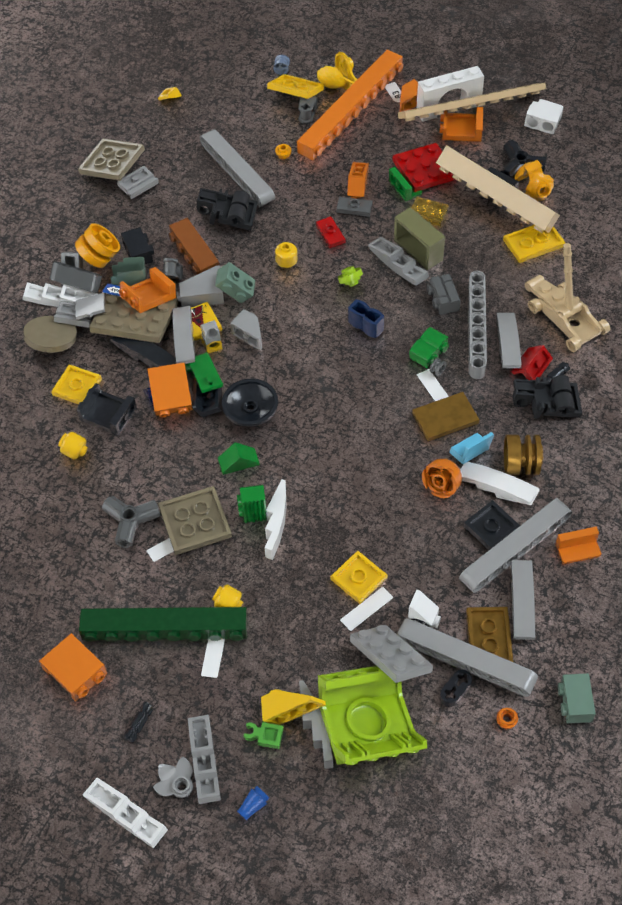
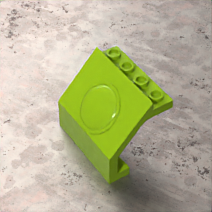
M378 666L318 675L319 699L326 701V705L321 707L320 711L337 765L358 764V761H376L379 757H397L400 753H417L421 749H427V739L418 734L413 727L402 694V682L395 683Z

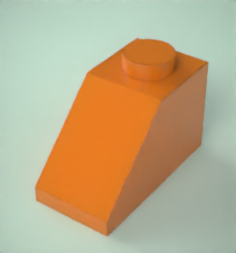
M415 79L402 86L399 112L417 107L418 82Z

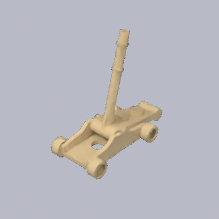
M566 243L563 245L565 282L556 287L546 281L542 275H538L525 282V288L539 298H534L528 302L530 311L533 314L542 311L569 338L566 340L568 349L571 352H576L581 348V345L596 336L608 333L610 325L605 319L597 321L590 313L588 306L580 301L579 297L573 296L571 244ZM575 320L579 322V325L572 326L569 322Z

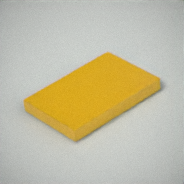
M283 74L268 82L267 89L309 99L323 91L324 84Z
M535 225L503 236V241L519 263L563 248L566 242L554 226L549 233L546 231L541 233L533 228Z

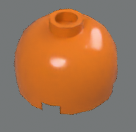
M446 458L436 459L423 470L422 481L426 489L429 487L430 490L434 491L431 493L432 495L439 498H449L460 487L462 474L460 468L452 460Z

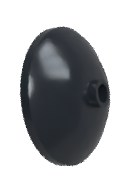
M252 378L239 380L230 385L222 397L223 412L235 424L247 427L258 426L274 416L278 408V396L275 389L263 380Z

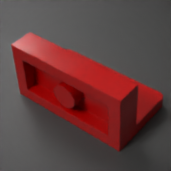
M544 345L529 347L521 357V368H513L511 373L513 375L523 373L527 380H535L536 377L540 378L553 360V357Z

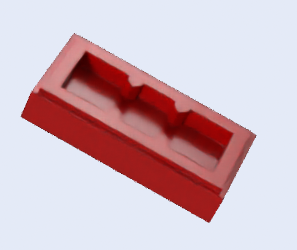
M331 216L316 221V227L330 249L346 243L345 237Z

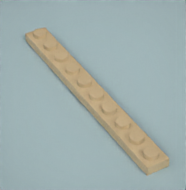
M536 83L398 112L399 119H405V121L415 120L416 116L426 118L429 117L430 113H434V115L444 114V110L455 112L458 111L459 107L469 109L472 108L473 104L483 106L486 105L485 102L490 101V104L500 102L499 99L501 98L505 101L513 99V96L516 95L517 98L526 97V93H531V95L540 94V90L546 89V84Z

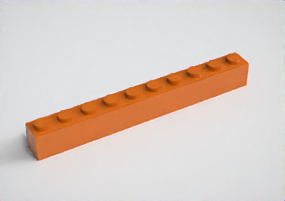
M386 50L297 140V153L313 161L317 156H320L323 150L330 146L332 141L341 134L343 129L348 127L354 118L358 117L359 113L368 106L372 99L376 98L381 90H384L385 86L394 79L398 72L402 71L403 56Z

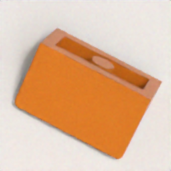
M597 526L558 534L555 545L563 564L601 557V551L597 543L599 536Z

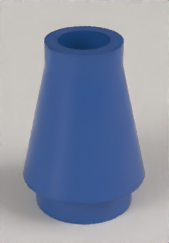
M256 786L249 791L237 812L248 820L253 814L267 805L269 797Z

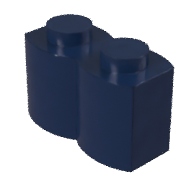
M358 299L348 307V322L353 327L362 329L366 335L377 338L384 331V315L379 310L370 308L367 303Z

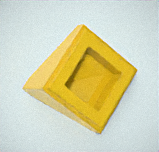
M177 87L166 88L160 94L158 100L181 97V93Z

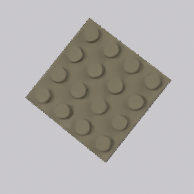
M107 294L105 297V312L96 314L90 325V332L160 343L173 317V309L177 308L180 301H177L176 295V298L139 313L120 296Z

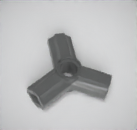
M108 496L102 506L103 511L119 521L115 544L123 548L133 545L136 528H138L139 524L161 516L155 500L134 507L126 505L115 496Z

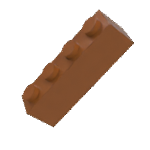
M188 218L169 225L170 233L168 235L171 242H175L180 254L183 253L186 263L192 266L195 276L219 265L218 259Z

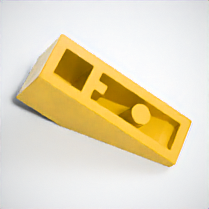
M279 689L271 690L269 694L261 697L262 718L264 722L281 725L325 706L326 701L309 695L286 692Z

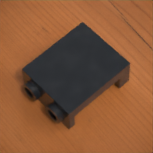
M95 383L88 390L83 402L79 403L77 413L80 421L119 436L136 411L137 406L135 397L128 395L126 399H122L102 391L100 385Z

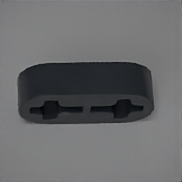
M456 671L440 692V701L444 706H455L469 690L472 684V676L468 671ZM466 678V683L462 682L460 686H457L459 679ZM454 690L453 698L446 699V694L449 695Z

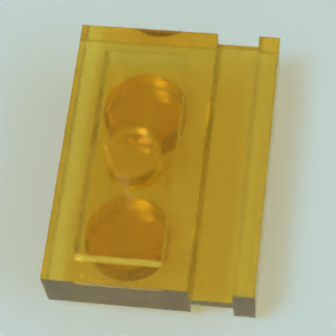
M417 196L411 208L418 212L427 222L441 227L449 205Z

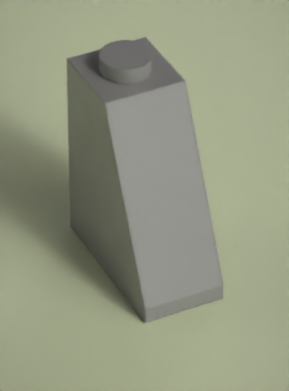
M220 265L179 283L180 290L176 291L177 301H181L182 307H195L205 302H208L209 305L224 304L223 291L215 286L217 271Z

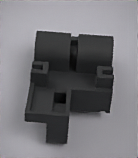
M200 188L197 198V211L203 215L211 213L209 221L211 225H214L215 220L218 219V223L251 230L258 201L250 200V195L242 190L234 192V195H229L228 190L222 193V189L217 192Z
M565 375L555 376L551 381H546L545 377L541 381L539 377H536L535 380L514 379L513 381L514 391L512 398L514 406L525 407L532 403L533 414L536 419L540 418L543 411L544 416L580 418L583 414L577 383H570L569 378Z

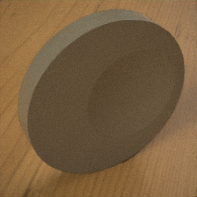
M42 316L30 320L25 325L23 336L25 343L32 349L54 353L64 351L73 346L76 342L77 331L74 325L54 322V316Z

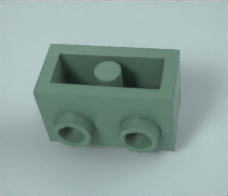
M228 262L218 269L215 286L238 302L243 303L253 297L255 279Z
M589 673L563 675L561 682L558 683V694L563 698L561 714L565 716L566 724L593 722L596 713Z

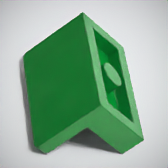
M396 167L389 169V182L405 202L422 195V190L413 192L411 185Z

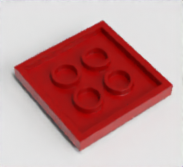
M437 143L392 155L393 163L411 185L413 192L456 180L453 178L454 174L450 171L447 174L439 169L441 166L436 162L443 151Z

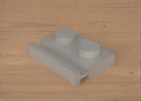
M145 166L123 177L121 181H117L118 186L131 199L159 183L158 178H155L154 174Z
M60 301L56 315H54V322L90 327L94 315L77 320L75 317L76 303Z

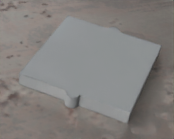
M104 293L76 300L75 317L77 320L105 312Z

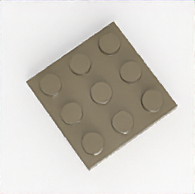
M103 138L81 164L78 171L82 175L121 181L144 152V145Z
M214 486L158 503L175 555L232 538L230 527Z

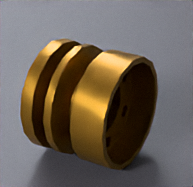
M505 435V473L519 475L521 467H524L525 474L530 475L532 467L533 474L540 475L543 464V446L540 435H534L532 443L530 435L525 436L524 443H521L519 435Z

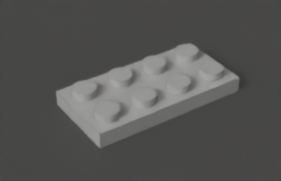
M379 625L375 628L360 630L350 634V642L395 683L432 673L433 665L387 625Z

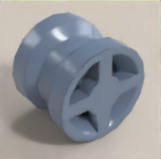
M286 55L276 56L273 66L276 74L283 75L288 73L289 57Z

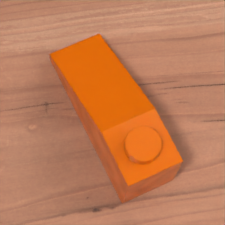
M352 163L348 176L347 196L356 199L364 197L369 163Z

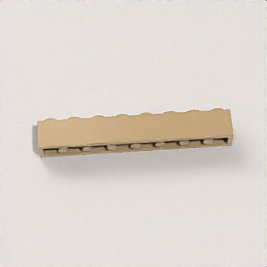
M447 145L436 162L441 166L440 170L447 174L450 171L454 174V179L459 182L462 180L466 181V186L472 190H475V188L479 189L480 195L487 199L490 196L494 199V204L499 207L502 205L506 206V211L514 216L516 213L521 216L520 220L527 224L530 222L535 224L533 228L541 233L543 231L549 233L560 216Z

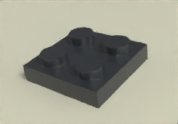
M492 500L467 519L463 526L490 550L520 525Z

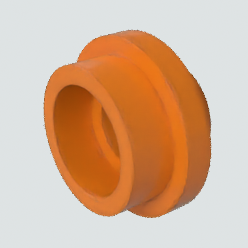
M502 708L497 713L496 721L500 727L512 729L518 723V715L512 708ZM509 717L511 721L506 722L503 718Z

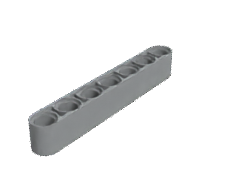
M213 129L200 136V142L206 151L250 195L252 200L258 201L257 205L259 207L275 200V194L271 187L217 130Z
M481 271L471 272L468 284L469 375L473 379H481L485 376L487 364L485 274Z
M555 498L461 573L459 579L473 593L478 592L511 566L512 560L521 558L566 522L572 515V510L561 500Z
M408 618L404 619L397 633L415 650L461 670H466L475 676L522 696H530L538 679V675L528 668Z

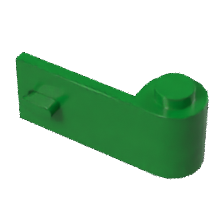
M208 352L196 355L195 362L185 364L187 374L190 373L192 376H195L202 393L224 387Z

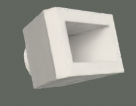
M416 590L409 606L408 619L431 628H437L441 620V616H438L439 607L420 590Z

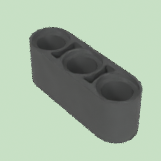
M53 261L49 279L82 290L98 293L102 275Z

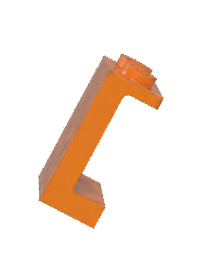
M477 107L476 114L448 113L447 110H444V114H441L440 122L443 123H440V133H443L442 140L481 142L483 107Z
M156 267L149 269V279L132 286H128L124 281L120 282L119 294L121 298L125 299L139 313L176 298L175 283Z
M185 363L147 369L156 416L168 417L172 413L186 414L189 410H193Z
M72 633L39 660L42 669L48 675L51 674L71 694L74 701L85 697L95 684H99L104 680L107 674L105 665Z

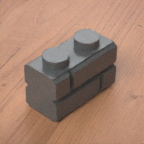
M445 274L441 275V277H431L430 284L427 285V291L429 296L432 295L433 308L437 309L440 315L458 312L461 300L451 275Z

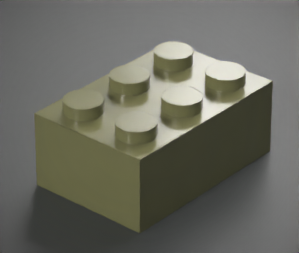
M411 207L395 216L394 241L426 270L443 261L445 236L442 232L434 228L430 222H427Z

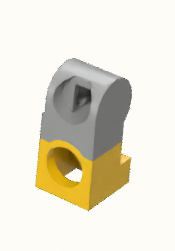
M215 320L200 325L202 331L201 341L206 352L209 354L223 349L220 332ZM214 342L217 343L216 346H214V347H209L212 343H214Z

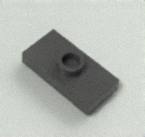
M340 196L337 213L370 217L373 201Z

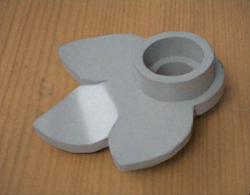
M185 757L180 758L176 767L159 764L158 775L161 781L153 786L154 790L159 795L165 797L175 795L178 798H185L189 796L193 790L191 780L193 774L192 765ZM180 785H186L184 790L178 789Z

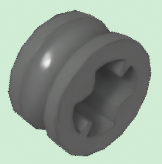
M436 358L430 367V372H435V375L439 377L444 372L447 363L445 361L441 362L440 358Z

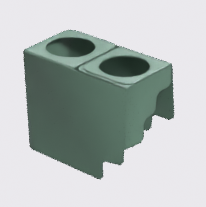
M144 257L123 258V262H118V265L112 266L113 276L111 283L113 285H120V282L124 281L128 286H132L147 279Z

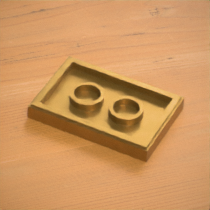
M464 392L412 409V414L428 442L479 424V418Z
M467 607L469 644L513 662L508 607Z

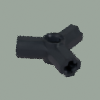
M513 139L507 141L503 146V150L510 159V162L500 172L514 179L517 170L527 162H534L535 160H538L543 165L541 168L542 171H545L546 157L528 155Z

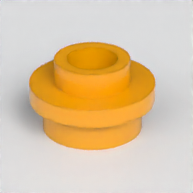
M280 144L275 148V153L280 159H287L292 152L291 147L287 144Z

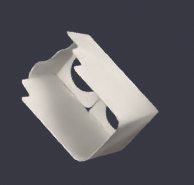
M539 99V102L533 101L527 111L524 126L554 134L562 117L563 106L543 99Z

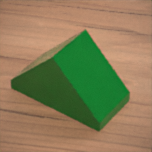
M236 442L218 457L223 475L260 465L255 448Z

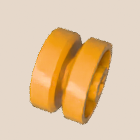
M96 223L89 225L84 234L75 242L76 250L80 256L97 268H104L111 260V257H114L120 250V244L116 237L108 229Z

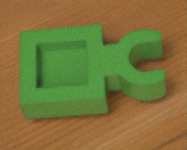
M262 722V726L259 728L254 723H246V728L253 730L252 734L244 733L246 741L258 739V746L280 749L284 726Z

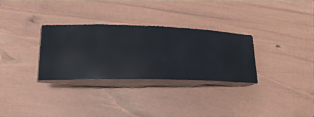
M116 336L110 339L113 344L136 361L141 360L151 368L177 364L174 356L152 342Z

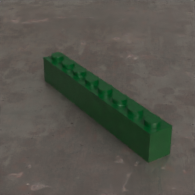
M247 607L81 609L79 633L81 639L87 642H95L96 640H106L109 642L127 640L135 642L137 640L158 641L159 639H168L169 641H178L180 639H189L191 641H198L200 639H210L212 641L231 639L238 641L247 639L248 614Z

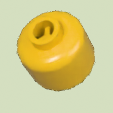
M283 242L276 247L275 259L280 267L290 268L297 263V248L294 244Z
M75 432L65 433L58 444L60 452L73 460L79 458V456L83 457L88 450L86 438Z
M228 584L223 587L219 586L212 598L214 607H241L244 603L241 601L242 593Z

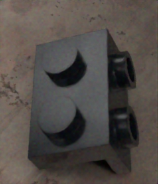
M194 378L192 386L193 410L202 417L222 411V387L202 393Z

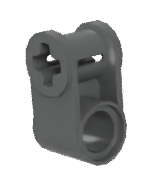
M312 96L309 99L300 97L299 121L302 124H309L313 121L317 109V96Z
M163 258V274L172 280H182L183 266L179 260Z

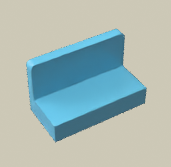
M490 432L482 437L480 434L475 433L451 447L449 453L461 464H465L489 450L494 434Z

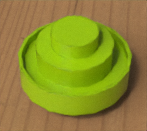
M354 266L343 269L341 271L342 274L337 278L340 284L352 287L359 283L358 280L361 279L360 276L363 275L361 267L354 268Z

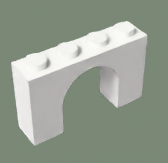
M478 66L419 81L416 108L438 104L441 97L453 89H461L460 99L482 95L483 73ZM430 113L429 117L420 119L423 122L437 118V115Z

